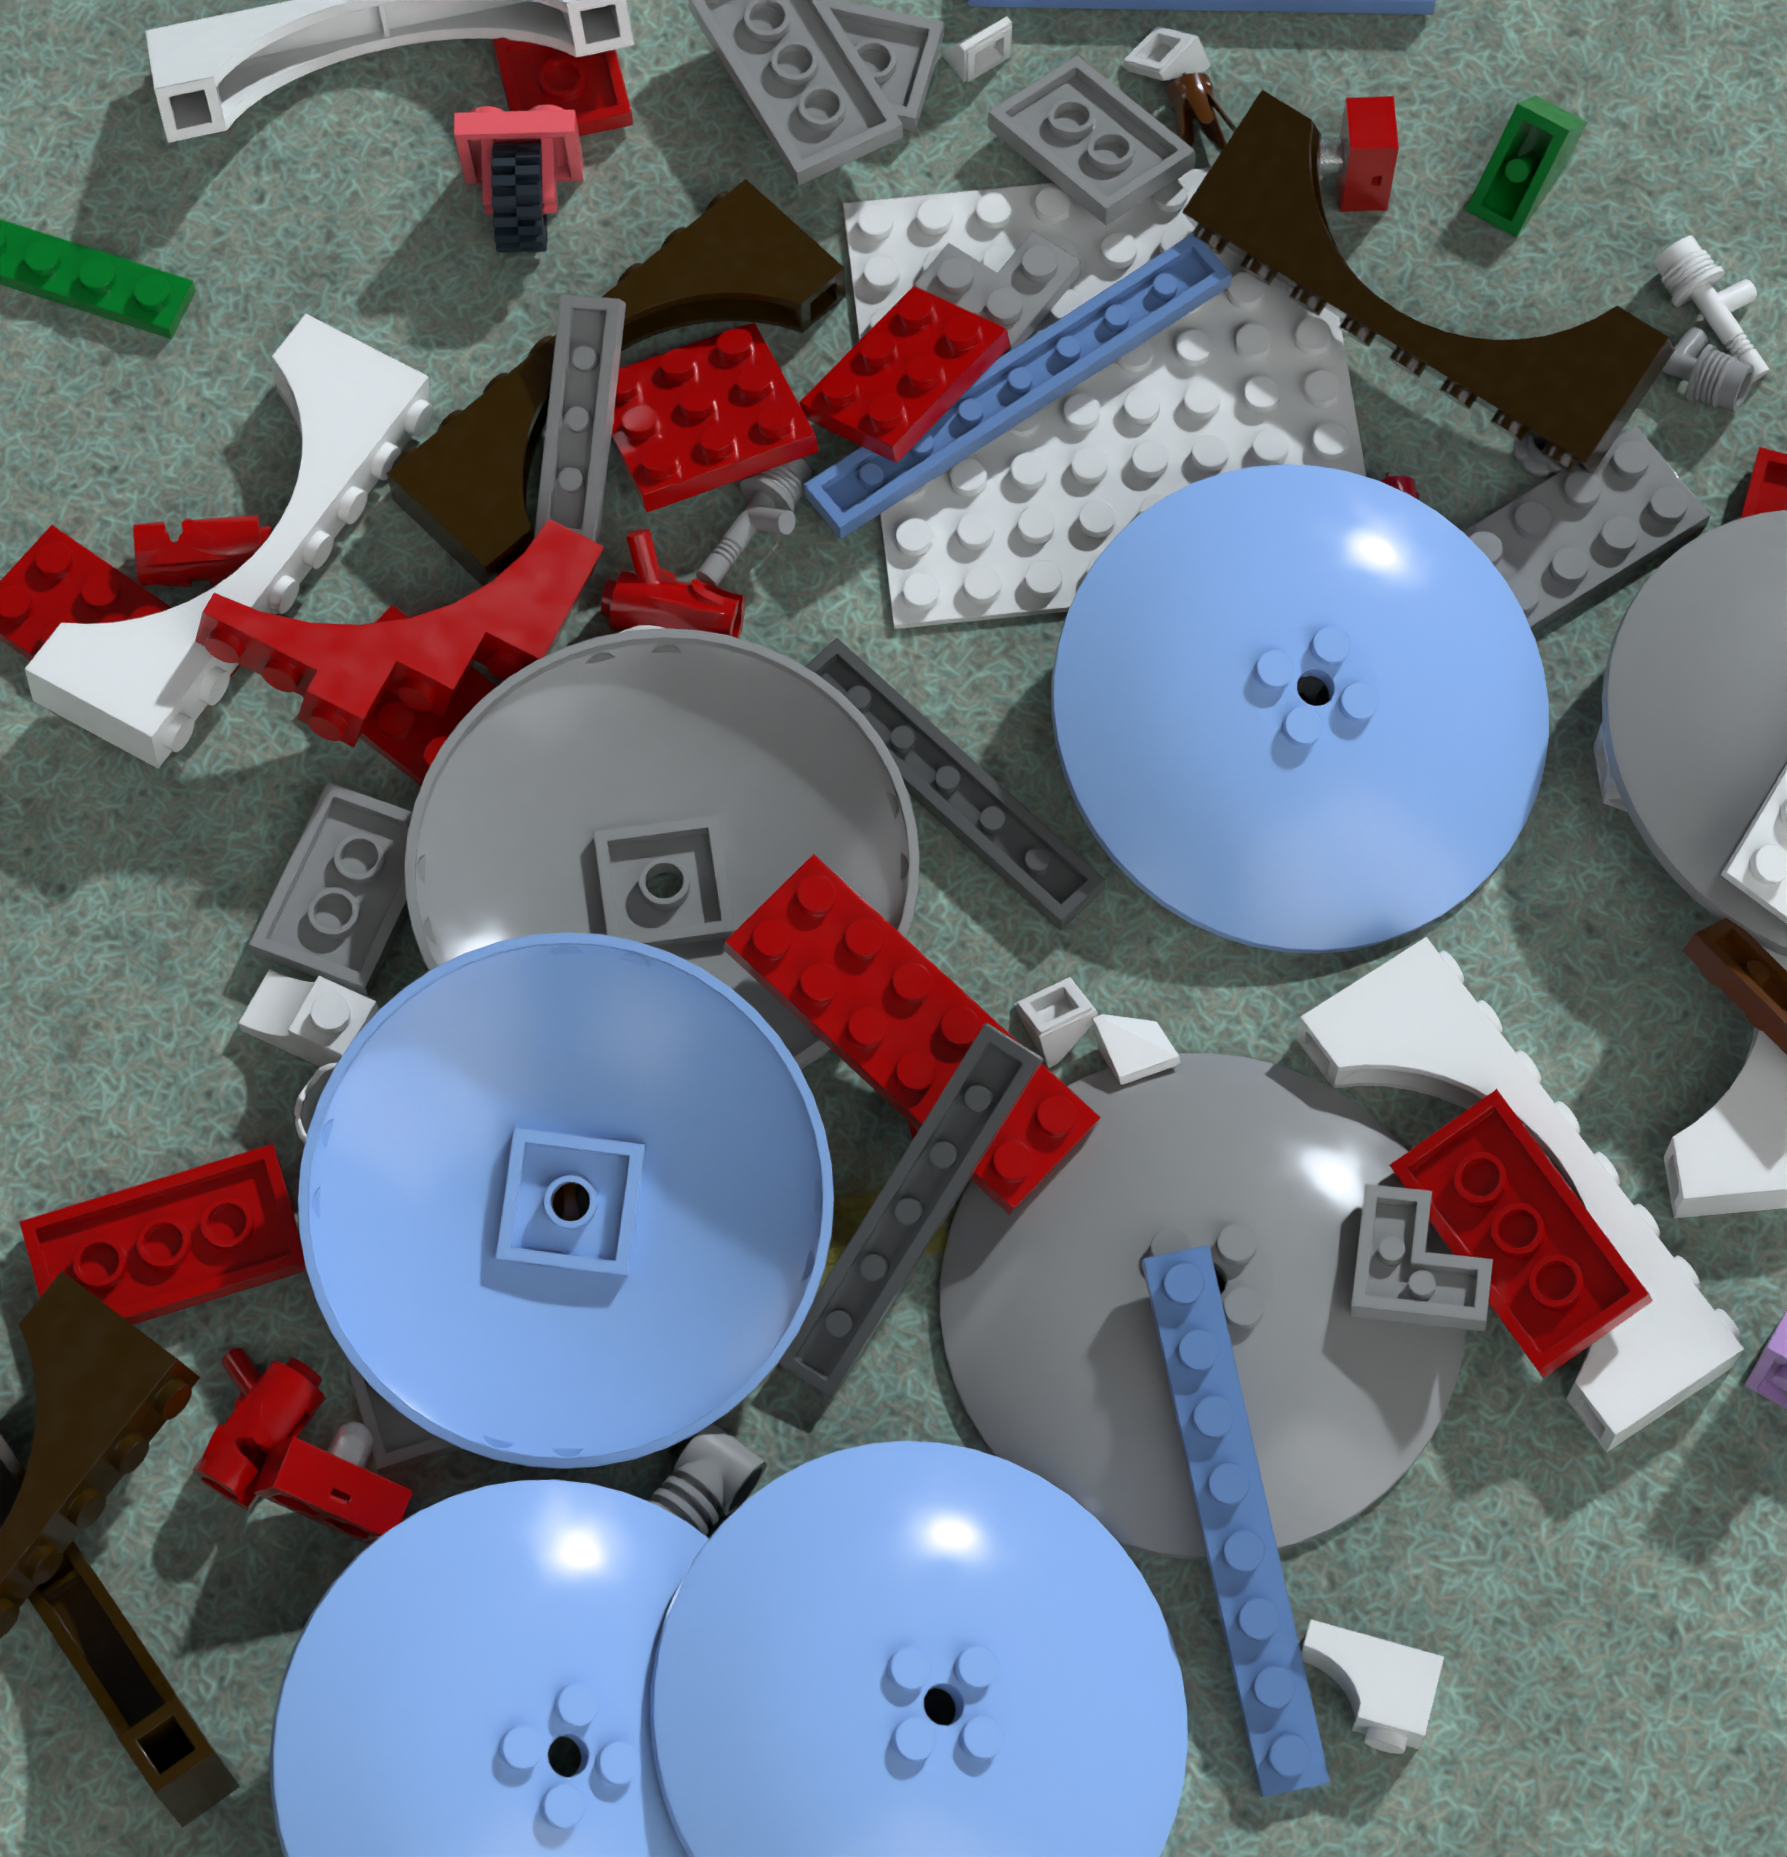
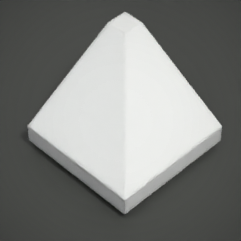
M1006 16L942 52L943 58L963 82H970L1011 57L1012 21Z
M1159 26L1121 63L1122 67L1129 72L1162 81L1179 78L1183 73H1202L1211 66L1198 36Z
M1071 977L1014 1003L1018 1015L1048 1068L1059 1064L1093 1025L1092 1018L1098 1016L1097 1010Z
M1106 1014L1092 1018L1098 1049L1120 1085L1181 1064L1180 1056L1157 1021Z

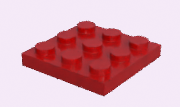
M755 322L619 368L611 442L646 513L819 452L816 434Z

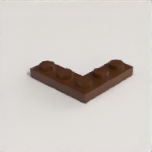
M1727 918L1695 933L1682 951L1699 967L1701 974L1710 983L1718 986L1745 1013L1746 1018L1755 1028L1763 1031L1787 1055V971L1745 929Z

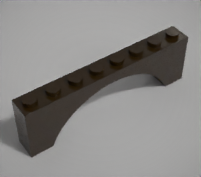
M1261 90L1182 211L1195 227L1192 232L1194 233L1193 236L1203 241L1210 250L1219 255L1227 247L1244 257L1240 267L1263 283L1270 285L1276 277L1293 288L1289 297L1311 313L1319 316L1323 309L1326 308L1343 319L1339 328L1361 344L1369 347L1373 340L1376 339L1392 349L1393 352L1389 360L1409 374L1420 378L1425 370L1442 380L1444 383L1439 390L1457 404L1470 410L1474 402H1477L1495 413L1490 422L1512 438L1521 441L1527 433L1545 444L1546 446L1541 454L1560 468L1572 473L1578 465L1593 474L1674 353L1675 349L1670 337L1619 306H1615L1597 318L1568 330L1546 336L1508 340L1473 338L1442 331L1398 311L1377 296L1356 276L1344 260L1332 236L1323 208L1319 183V155L1322 138L1320 131L1312 119L1266 91Z
M745 179L732 191H724L715 196L708 204L705 213L688 227H679L671 232L664 240L661 249L644 263H635L627 268L620 276L617 285L601 298H615L626 303L621 352L657 334L681 327L711 322H756L780 326L803 333L846 297L845 268ZM556 335L546 336L539 340L523 362L509 373L504 372L495 376L487 384L479 398L464 410L459 409L450 413L441 422L435 434L419 447H411L402 452L394 461L391 470L387 472L393 500L482 586L487 585L499 576L527 550L533 541L527 517V487L533 458L546 429Z
M62 1271L19 1323L28 1347L34 1372L36 1418L31 1455L24 1480L14 1505L0 1529V1638L13 1628L20 1614L19 1608L37 1585L45 1583L56 1573L62 1563L63 1552L81 1529L88 1528L100 1517L106 1506V1497L121 1478L133 1472L143 1462L149 1451L150 1441L165 1422L173 1419L183 1411L191 1398L192 1388L201 1378L171 1353Z
M1 1433L0 1529L14 1505L26 1473L25 1468ZM73 1540L63 1552V1560L56 1573L45 1583L37 1585L28 1599L84 1682L117 1738L155 1795L183 1828L240 1788V1785Z

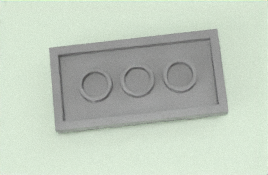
M688 0L689 10L797 186L903 138V124L825 0Z
M1634 426L1616 438L1593 474L1578 465L1572 473L1562 470L1463 532L1488 557L1505 579L1520 604L1532 633L1700 530L1708 524L1711 515L1640 429Z

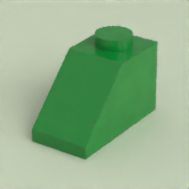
M1536 95L1517 103L1465 210L1517 238L1564 171L1588 122Z

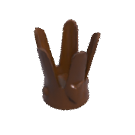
M1183 73L1181 77L1169 85L1166 92L1171 103V109L1176 116L1177 136L1192 148L1194 142L1193 119L1197 118L1207 137L1223 150L1227 143L1213 107L1232 131L1237 129L1215 100L1210 77L1203 73Z

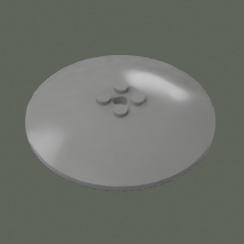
M1787 510L1737 519L1707 531L1681 547L1662 563L1647 580L1623 615L1610 647L1604 672L1602 721L1608 761L1617 790L1632 822L1647 847L1664 869L1696 902L1721 921L1725 918L1731 920L1745 929L1760 945L1787 957V924L1721 876V873L1787 764Z
M660 628L620 632L567 646L521 669L483 697L459 722L441 746L425 775L409 824L404 869L406 900L411 926L423 963L428 972L466 952L498 941L534 934L563 932L603 934L638 941L685 959L731 987L755 1008L779 1035L797 1062L800 1070L822 1057L830 1048L723 950L725 941L813 854L908 939L918 897L920 857L915 817L910 797L898 766L872 725L840 691L805 666L762 645L729 635L699 630ZM671 873L681 879L683 886L676 895L670 898H658L648 891L647 884L657 874Z
M1178 1053L1181 1064L1124 1085H1120L1109 1067L1081 1078L1067 1086L1101 1118L1096 1126L1010 1215L972 1180L966 1188L955 1213L942 1263L940 1325L944 1352L952 1381L967 1417L993 1456L1008 1460L1039 1475L1068 1494L1091 1513L1122 1547L1163 1557L1208 1560L1141 1261L1143 1258L1209 1245L1215 1273L1222 1278L1225 1289L1220 1296L1278 1551L1301 1545L1325 1535L1360 1515L1383 1497L1408 1472L1430 1442L1445 1414L1458 1379L1464 1352L1466 1329L1351 1316L1365 1184L1405 1188L1389 1165L1408 1151L1369 1112L1340 1092L1309 1076L1276 1064L1247 1057L1223 1054ZM1429 1221L1426 1252L1454 1255Z

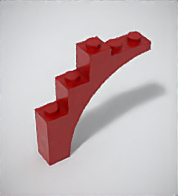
M548 519L527 550L487 585L453 604L411 618L362 625L310 623L261 612L213 593L202 612L195 642L205 646L212 656L223 662L238 663L262 675L263 679L275 689L288 693L295 692L303 696V702L297 719L308 724L309 728L318 736L330 741L340 740L354 748L386 690L397 694L406 705L415 710L430 711L443 718L475 661L487 666L493 675L505 681L508 677L536 660L549 655L589 583L604 546Z

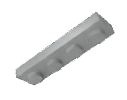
M561 295L534 538L547 520L551 519L600 544L626 303L620 299Z

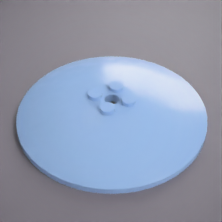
M1293 464L1253 466L1220 473L1194 482L1164 497L1139 514L1118 533L1096 559L1077 590L1065 617L1055 653L1051 687V714L1055 745L1063 775L1075 805L1092 835L1119 869L1137 887L1161 906L1190 924L1219 937L1251 947L1285 953L1307 954L1352 951L1398 938L1441 917L1466 899L1488 878L1510 851L1527 822L1539 791L1546 764L1549 738V700L1544 668L1535 637L1526 616L1505 579L1488 557L1464 532L1440 513L1405 492L1383 482L1348 471L1321 466ZM1306 676H1312L1323 681L1329 692L1328 703L1321 706H1313L1304 702L1297 691L1298 680Z
M572 932L528 935L498 941L466 952L433 968L406 986L378 1010L346 1049L319 1097L307 1132L300 1167L298 1192L300 1238L306 1270L316 1301L336 1341L352 1365L370 1386L408 1419L429 1433L459 1448L494 1460L529 1467L560 1469L604 1466L634 1460L669 1448L710 1426L751 1394L779 1363L799 1333L814 1302L826 1266L832 1236L834 1209L832 1162L825 1128L814 1096L797 1062L779 1035L757 1010L731 987L701 967L668 951L629 939L603 934ZM569 1183L582 1185L590 1196V1206L587 1213L576 1221L560 1219L553 1208L555 1193L560 1187Z
M918 1441L872 1443L839 1450L814 1459L776 1478L738 1507L716 1529L697 1553L678 1585L666 1613L655 1651L650 1686V1732L653 1759L662 1798L675 1832L688 1857H1160L1177 1814L1185 1778L1188 1748L1187 1705L1182 1672L1175 1646L1159 1604L1141 1572L1120 1543L1084 1507L1039 1475L1008 1460L975 1449L944 1443ZM930 1688L943 1689L953 1698L956 1714L950 1725H938L932 1722L926 1715L923 1702L925 1694Z
M526 1480L484 1486L449 1497L423 1509L381 1535L362 1551L336 1578L312 1611L294 1645L280 1684L272 1722L269 1764L272 1807L276 1831L284 1857H688L675 1832L662 1798L654 1765L650 1732V1686L655 1651L666 1613L679 1583L695 1556L709 1538L688 1522L648 1501L614 1489L589 1483L562 1480ZM559 1736L572 1739L578 1745L581 1752L580 1767L571 1777H563L555 1773L548 1761L549 1747Z

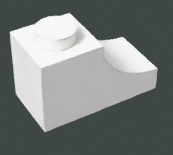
M269 969L238 1024L241 1031L322 1067L326 1064L337 1063L355 1036L379 1009L376 1001L321 976H318L315 982H307L284 976Z
M1310 1619L1301 1649L1303 1662L1309 1663L1325 1672L1345 1692L1355 1716L1352 1731L1366 1734L1364 1742L1368 1746L1384 1752L1403 1754L1405 1753L1406 1746L1419 1749L1425 1737L1444 1657Z

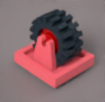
M539 105L531 108L529 111L504 112L496 107L482 106L474 108L467 113H454V137L465 184H482L483 205H485V215H493L497 252H546L548 243L547 214L557 213L558 182L583 181V155L575 110H563L554 105Z

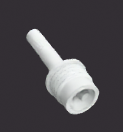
M1687 236L1677 241L1659 254L1653 261V265L1661 275L1662 283L1671 294L1673 305L1679 307L1693 300L1722 344L1726 346L1729 354L1735 356L1737 361L1754 367L1752 383L1765 376L1770 371L1769 367L1758 351L1754 349L1753 344H1750V340L1747 339L1746 334H1744L1742 328L1731 314V312L1756 299L1757 291L1754 284L1748 279H1744L1717 293L1713 286L1723 277L1725 272L1721 266H1717L1706 250L1701 249L1693 236Z

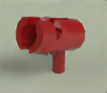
M259 515L193 520L186 518L181 523L183 532L179 535V539L173 542L170 539L164 521L134 524L133 537L138 580L141 586L164 585L192 588V581L209 580L210 584L215 587L237 571L256 553L273 532L272 526H261Z
M640 529L626 534L635 572L623 570L617 580L609 579L605 585L601 600V615L609 617L610 629L623 631L639 625H652L665 629L699 630L740 638L745 615L744 595L728 592L699 579H692L691 584L676 581V577L672 572L659 567L650 529Z
M235 1348L224 1355L221 1363L241 1393L235 1403L234 1412L223 1426L219 1424L216 1427L203 1456L193 1468V1472L202 1476L200 1480L216 1493L235 1505L250 1510L260 1497L253 1494V1490L260 1475L259 1468L264 1466L273 1443L290 1437L298 1438L326 1399L324 1394L318 1389V1386L323 1381L322 1378L303 1362L292 1357L289 1358L286 1364L271 1361L264 1372L260 1374L243 1348Z

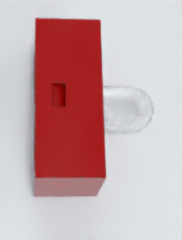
M1394 96L1346 98L1340 138L1321 139L1319 175H1337L1340 212L1388 210L1399 149Z
M348 1422L336 1430L327 1451L296 1437H290L273 1443L253 1494L371 1545L385 1532L401 1523L413 1490L364 1469L373 1446L372 1434L363 1424Z

